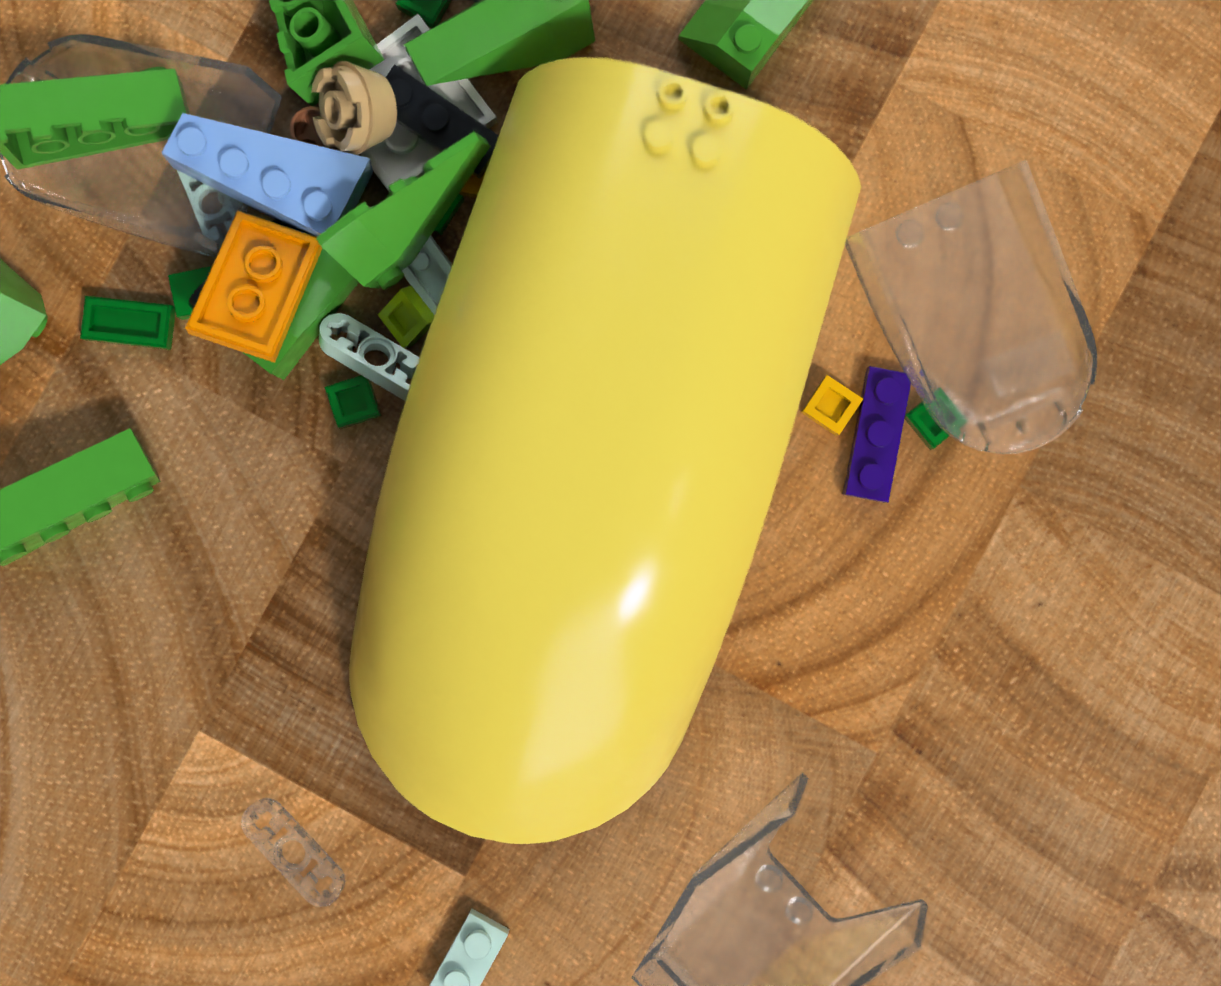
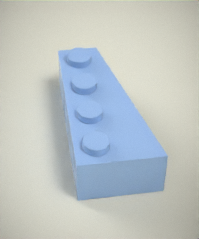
M182 113L162 151V155L174 169L295 230L318 237L356 207L373 174L370 158L185 113Z

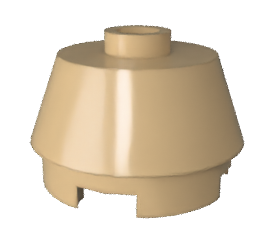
M346 61L338 62L332 68H322L319 70L314 78L311 93L319 92L320 116L313 117V122L320 140L327 148L336 147L340 152L358 155L392 135L397 120V105L393 89L382 74Z

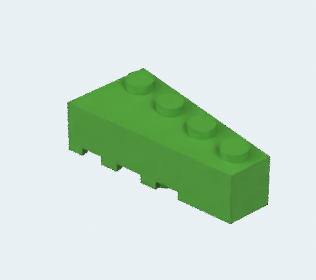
M269 0L270 8L275 12L279 33H276L279 49L284 54L287 69L284 70L287 85L310 106L319 103V92L311 93L314 78L322 68H332L336 63L346 61L366 69H371L385 60L353 0Z
M151 67L141 72L0 84V153L19 170L168 140L182 113L190 115L183 85L175 68L166 69L164 67Z
M131 428L0 489V566L4 567L37 548L64 537L70 530L85 522L89 523L105 517L113 511V507L126 500L134 502L154 491L152 486L161 481Z

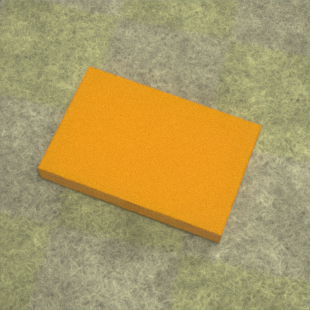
M237 210L185 327L188 334L275 363L323 249L316 240L317 237Z

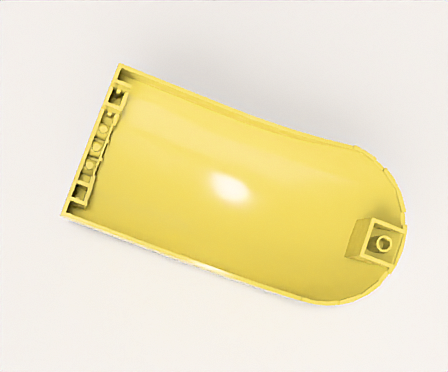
M579 57L555 60L537 66L518 81L431 323L402 411L377 504L351 645L349 664L351 698L357 723L373 759L396 790L417 809L435 821L469 836L509 844L557 841L596 828L627 810L658 781L681 745L727 632L761 534L861 189L859 176L844 153L822 133L797 117L769 104L656 68L608 58Z

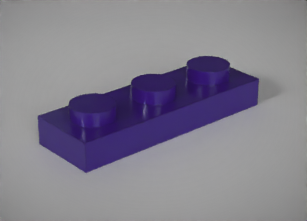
M872 366L866 368L861 395L863 400L859 405L843 495L889 503L913 374Z

